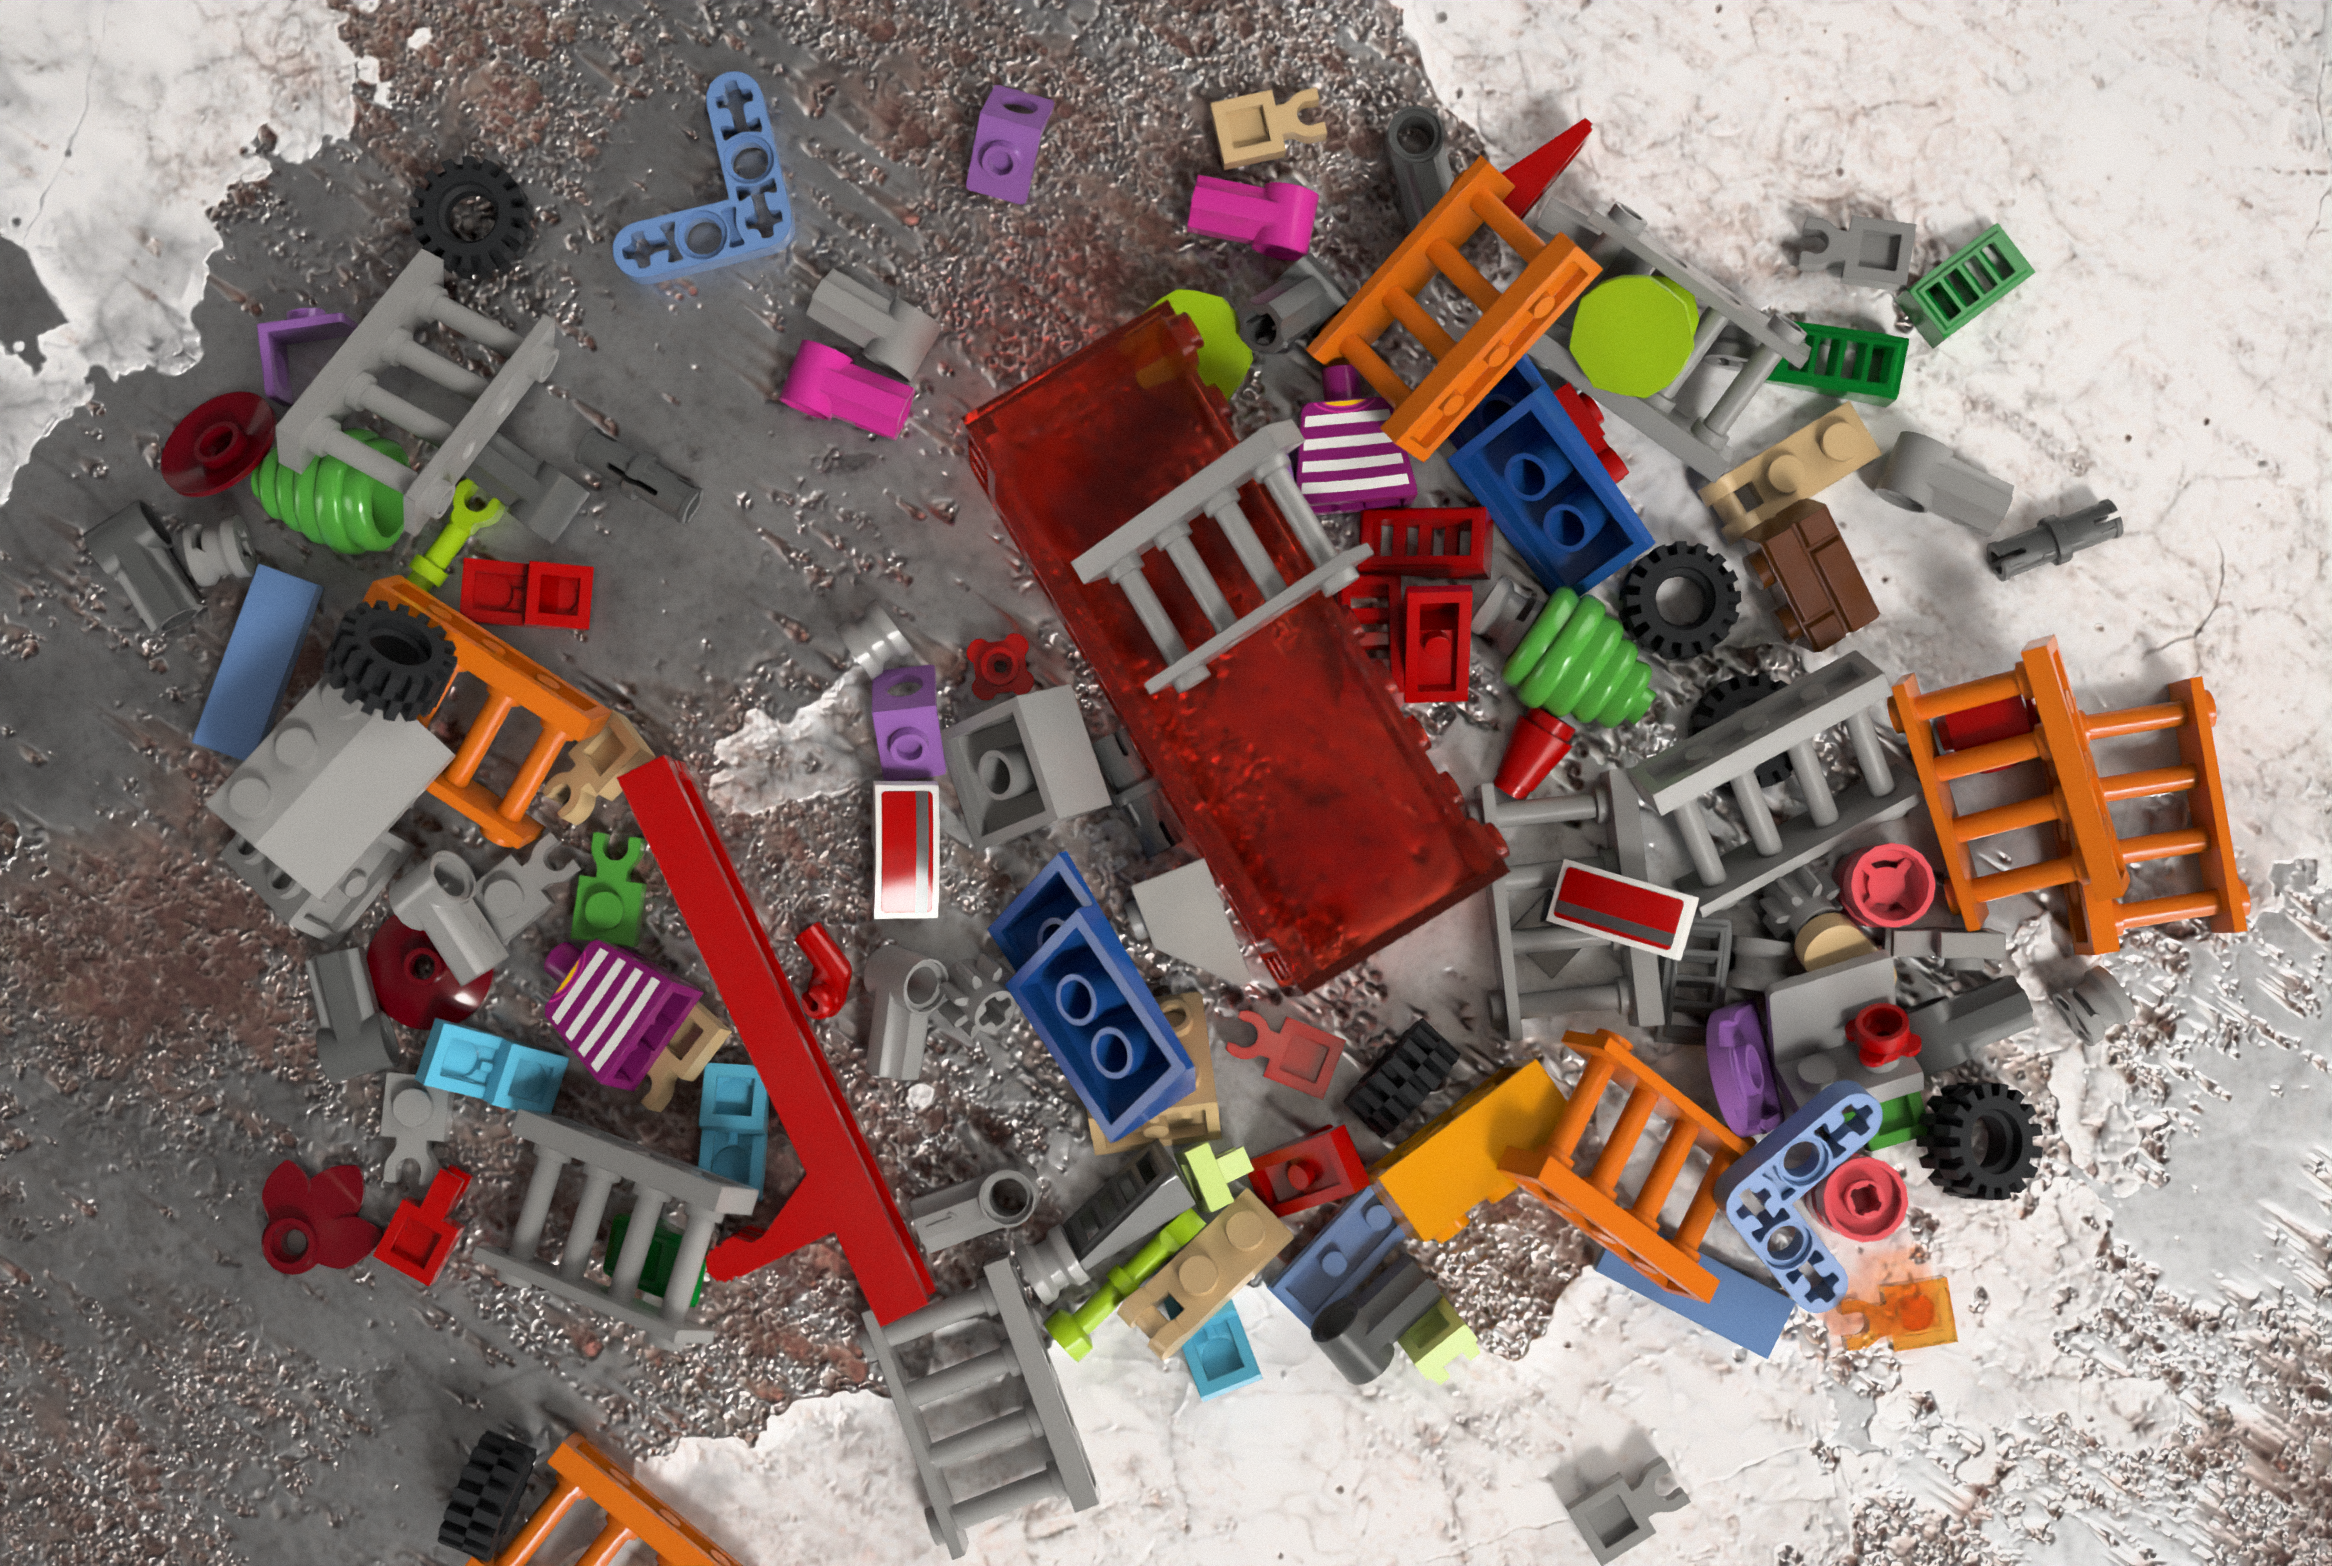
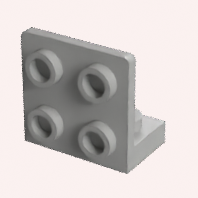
M390 828L323 903L238 832L224 848L221 857L288 925L336 947L416 847L403 834Z
M1886 949L1850 958L1846 961L1801 975L1792 976L1765 987L1771 1063L1776 1082L1793 1113L1803 1107L1824 1088L1841 1080H1851L1859 1083L1879 1103L1924 1090L1923 1070L1914 1056L1905 1057L1901 1055L1897 1060L1884 1063L1880 1067H1868L1859 1061L1860 1050L1856 1043L1845 1037L1846 1024L1850 1020L1855 1019L1863 1008L1876 1003L1896 1005L1894 961ZM1852 1105L1846 1106L1841 1113L1852 1112Z

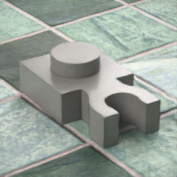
M1853 215L1849 224V230L1844 231L1836 228L1825 219L1807 217L1802 236L1822 239L1826 249L1818 254L1801 251L1797 270L1818 272L1832 266L1842 267L1841 284L1904 292L1908 281L1917 224Z
M550 831L537 842L527 863L524 864L516 854H510L476 882L477 888L472 899L502 944L510 942L556 904L546 892L548 888L557 883L574 880L586 870L579 860L575 859L559 871L554 870L550 866L548 861L550 852L563 843L556 832Z
M1882 927V949H1886L1893 957L1929 956L1944 958V968L1984 970V959L2006 958V933L1990 928H1981L1980 930L1967 932L1966 927Z
M386 1072L380 1136L395 1137L396 1147L384 1165L383 1182L397 1183L402 1181V1166L408 1158L416 1160L421 1167L419 1185L431 1186L439 1172V1163L432 1149L433 1141L445 1142L450 1140L455 1092L423 1085L415 1080L416 1073Z
M1661 1455L1647 1463L1640 1472L1636 1482L1628 1486L1622 1475L1618 1472L1564 1506L1601 1566L1608 1564L1657 1533L1648 1519L1650 1516L1659 1512L1677 1511L1691 1502L1681 1487L1676 1488L1665 1496L1655 1493L1654 1485L1656 1480L1660 1476L1672 1471Z

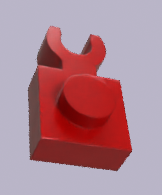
M1569 382L1553 392L1615 484H1617L1629 474V471L1621 458L1609 447L1603 438L1605 432L1600 427L1604 422L1602 412L1589 395L1583 391L1577 394Z
M1240 1010L1237 1018L1255 1026L1257 1030L1256 1040L1253 1044L1246 1047L1228 1041L1225 1049L1239 1059H1252L1259 1055L1269 1058L1262 1075L1263 1077L1323 1100L1346 1040L1285 1016L1281 1029L1277 1033L1269 1029L1265 1019L1258 1013L1250 1010Z

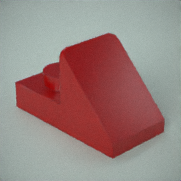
M1472 585L1406 587L1402 599L1404 703L1468 702Z
M1332 1124L1322 1126L1249 1159L1254 1170L1247 1173L1255 1194L1277 1218L1355 1194L1371 1185L1345 1124L1334 1127Z

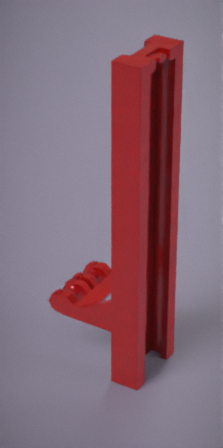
M662 755L617 777L622 791L806 1172V1176L768 1229L750 1224L738 1232L732 1233L730 1237L723 1239L714 1246L715 1248L708 1250L709 1254L705 1256L707 1268L705 1272H708L716 1279V1282L723 1281L724 1284L728 1280L732 1282L736 1279L735 1276L740 1278L835 1232L880 1328L930 1303L928 1296L939 1289L818 1036L801 1007V1001L687 764L680 760L672 759V757Z

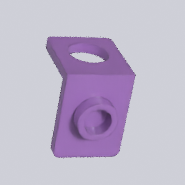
M1001 85L994 86L979 116L966 187L970 191L1020 205L1026 203L1041 134L1053 112L1054 101ZM1003 105H1020L1034 113H1016L1006 109Z
M300 308L288 311L286 313L287 320L257 324L264 388L269 399L283 407L293 406L294 404L287 345L349 337L358 324L346 314H326L325 310L321 308Z
M921 665L883 670V673L872 680V717L884 780L897 781L944 775L946 773V762L937 711L935 666ZM913 682L922 686L920 690L908 696H893L887 693L888 689L899 683Z

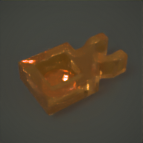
M1943 1275L1878 1284L1879 1302L1869 1303L1856 1297H1846L1839 1301V1304L1836 1306V1311L1841 1315L1860 1312L1864 1318V1325L1860 1332L1841 1335L1842 1347L1847 1351L1868 1348L1883 1336H1886L1888 1349L1894 1352L1958 1342L1948 1279Z

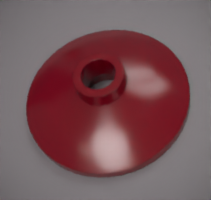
M246 391L222 394L201 404L176 426L164 446L160 468L165 482L175 492L187 497L210 496L234 486L248 476L269 451L276 433L275 426L277 422L275 412L264 398Z
M395 914L387 919L376 932L367 954V962L378 1005L395 1021L415 1029L431 1030L435 1018L457 1024L464 1021L485 1001L494 979L495 967L461 987L426 932L409 928ZM423 954L430 956L435 964L433 974L427 979L419 977L415 971V962Z

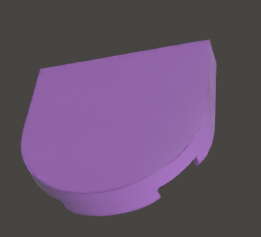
M1753 998L1737 1001L1713 1011L1707 1024L1706 1048L1711 1081L1720 1110L1728 1126L1738 1137L1746 1138L1766 1134L1781 1125L1785 1120L1757 1002Z

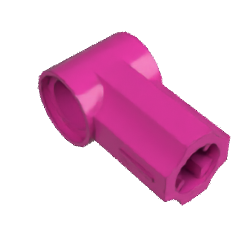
M1198 175L1190 206L1187 232L1250 244L1254 251L1267 257L1298 261L1308 254L1319 195L1313 190L1289 183L1271 182L1266 183L1264 187H1258Z
M802 339L778 399L784 404L813 417L831 421L832 417H835L860 429H865L896 441L909 416L915 389L854 365L855 361L833 348Z

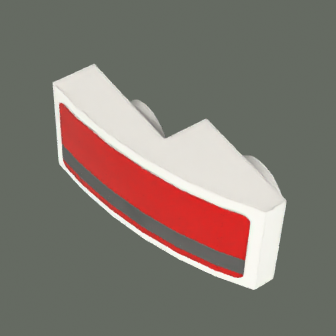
M873 781L871 842L874 849L872 913L874 919L938 918L940 864L938 782Z
M1564 859L1546 921L1681 961L1699 898Z

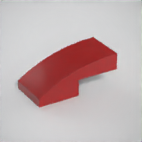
M464 557L459 613L478 625L589 631L594 567L538 561L518 563Z

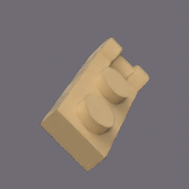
M1847 401L1721 476L1716 483L1711 482L1697 493L1706 508L1712 505L1725 525L1720 530L1731 546L1741 540V536L1746 531L1766 519L1775 517L1776 513L1796 501L1811 498L1876 459L1882 453L1850 401ZM1747 485L1759 505L1748 513L1735 494V491Z
M1248 1187L1234 1200L1235 1202L1229 1204L1145 1286L1134 1291L1119 1307L1117 1314L1130 1328L1138 1326L1150 1339L1148 1347L1161 1361L1172 1356L1294 1239L1292 1232ZM1169 1296L1183 1308V1311L1170 1321L1157 1309Z

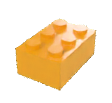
M1537 1059L1511 1060L1368 1167L1365 1171L1371 1183L1369 1186L1407 1237L1424 1243L1435 1238L1438 1244H1441L1452 1238L1470 1223L1471 1220L1465 1213L1476 1204L1485 1199L1490 1204H1494L1518 1187L1516 1183L1496 1170L1506 1147L1512 1146L1535 1152L1538 1145L1546 1146L1568 1101Z

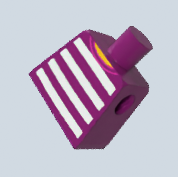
M1338 365L1323 369L1321 374L1324 401L1302 404L1298 415L1297 427L1305 442L1295 449L1293 475L1296 485L1315 516L1361 512V510L1375 508L1411 507L1418 492L1408 453L1397 446L1380 429L1384 422L1393 414L1394 409L1382 396L1362 398L1360 373L1352 365Z
M597 938L591 941L583 952L571 942H563L548 954L544 962V971L560 984L545 1005L546 1018L600 1084L632 1092L636 1090L704 993L697 986L631 950Z

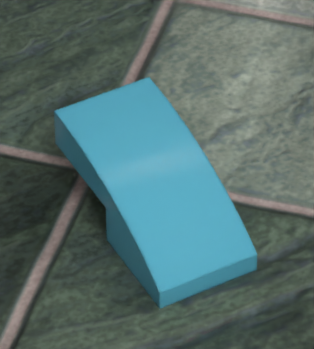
M435 1018L415 1080L426 1086L483 1099L491 1105L514 1111L525 1109L551 1113L569 1057L497 1034Z
M708 1063L704 1069L698 1125L702 1130L698 1167L760 1190L756 1201L762 1202L770 1097L754 1065Z
M1171 1296L1164 1301L1170 1320L1175 1319L1183 1311V1308ZM1232 1298L1182 1345L1203 1402L1263 1379Z

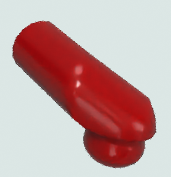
M818 921L798 935L794 941L813 965L807 992L802 993L801 1007L808 1017L822 1020L826 1017L837 1015L846 1004L853 971L849 960L820 921Z

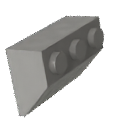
M327 673L204 804L322 903L456 757L449 748L417 719L405 722L399 712L395 722L383 720L382 710L375 708L372 716L361 712L364 703L358 699L349 705L341 698L345 688L333 690L328 682L331 674Z

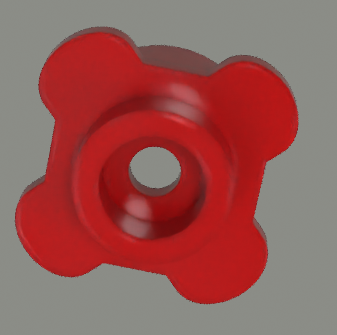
M1011 633L1004 640L989 643L979 638L969 644L966 655L974 664L976 679L972 683V691L977 698L983 701H990L996 694L1014 692L1016 695H1024L1031 691L1034 685V677L1027 671L1025 660L1029 644L1022 635ZM998 661L1006 663L1007 667L1003 673H998L994 669Z
M1876 1003L1863 1008L1857 1017L1850 1020L1845 1026V1037L1856 1043L1860 1050L1859 1061L1868 1067H1880L1884 1063L1897 1060L1901 1055L1913 1057L1922 1048L1920 1036L1910 1032L1908 1015L1903 1009L1893 1004Z

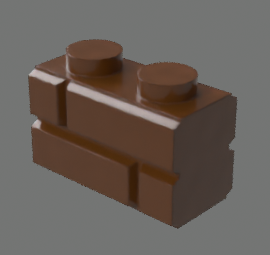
M1809 498L1800 499L1776 513L1775 517L1766 519L1741 536L1750 553L1742 559L1745 570L1760 590L1768 589L1777 606V609L1770 612V617L1777 632L1787 644L1795 643L1813 653L1822 652L1844 639L1846 634L1855 632L1879 618L1880 612L1826 504Z

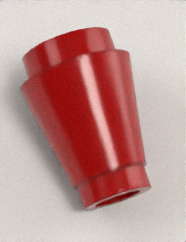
M1541 707L1529 708L1525 716L1518 714L1497 769L1498 773L1492 783L1517 800H1526L1530 792L1537 788L1574 747L1568 742L1576 729L1558 717L1550 715L1548 711Z

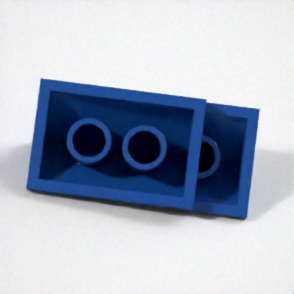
M1526 353L1448 436L1458 451L1446 460L1480 504L1488 509L1491 518L1550 594L1560 586H1567L1572 588L1580 597L1656 543Z
M1067 851L1057 853L987 930L1016 972L1005 984L1006 988L1108 1141L1113 1143L1196 1091L1195 1066Z

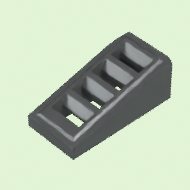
M1695 916L1693 918L1688 936L1711 938L1710 950L1684 949L1681 961L1709 963L1708 976L1677 974L1679 960L1659 955L1658 969L1665 1025L1655 1026L1654 1042L1706 1046L1709 1017L1713 1011L1724 1007L1733 919ZM1675 987L1707 989V1002L1674 999ZM1672 1012L1706 1014L1705 1027L1671 1025Z
M1158 1138L1137 1153L1063 1224V1227L1079 1263L1086 1271L1190 1209L1196 1202L1178 1167ZM1098 1228L1099 1231L1089 1239L1087 1234Z

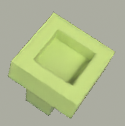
M1200 1142L1173 1153L1199 1212H1214L1235 1202L1227 1183L1254 1170L1244 1146L1237 1149L1232 1147L1214 1155L1208 1142Z
M1441 1292L1440 1294L1443 1298L1397 1340L1427 1380L1429 1378L1433 1379L1439 1385L1450 1378L1444 1366L1460 1353H1463L1470 1361L1480 1354L1475 1342L1478 1339Z

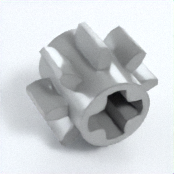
M1803 865L1782 877H1778L1765 886L1763 892L1764 899L1760 900L1759 903L1767 912L1762 921L1778 941H1782L1790 936L1795 942L1800 930L1810 920L1825 913H1839L1842 910L1843 906L1835 898L1841 889L1824 869L1813 874L1806 865Z
M982 953L978 961L963 959L953 964L947 970L948 982L941 983L938 988L946 995L945 997L948 1000L940 1006L938 1011L955 1028L960 1026L971 1038H974L979 1030L986 1033L994 1032L1009 1022L1015 1012L1017 1003L1005 984L1014 974L1002 963L997 964L989 955Z

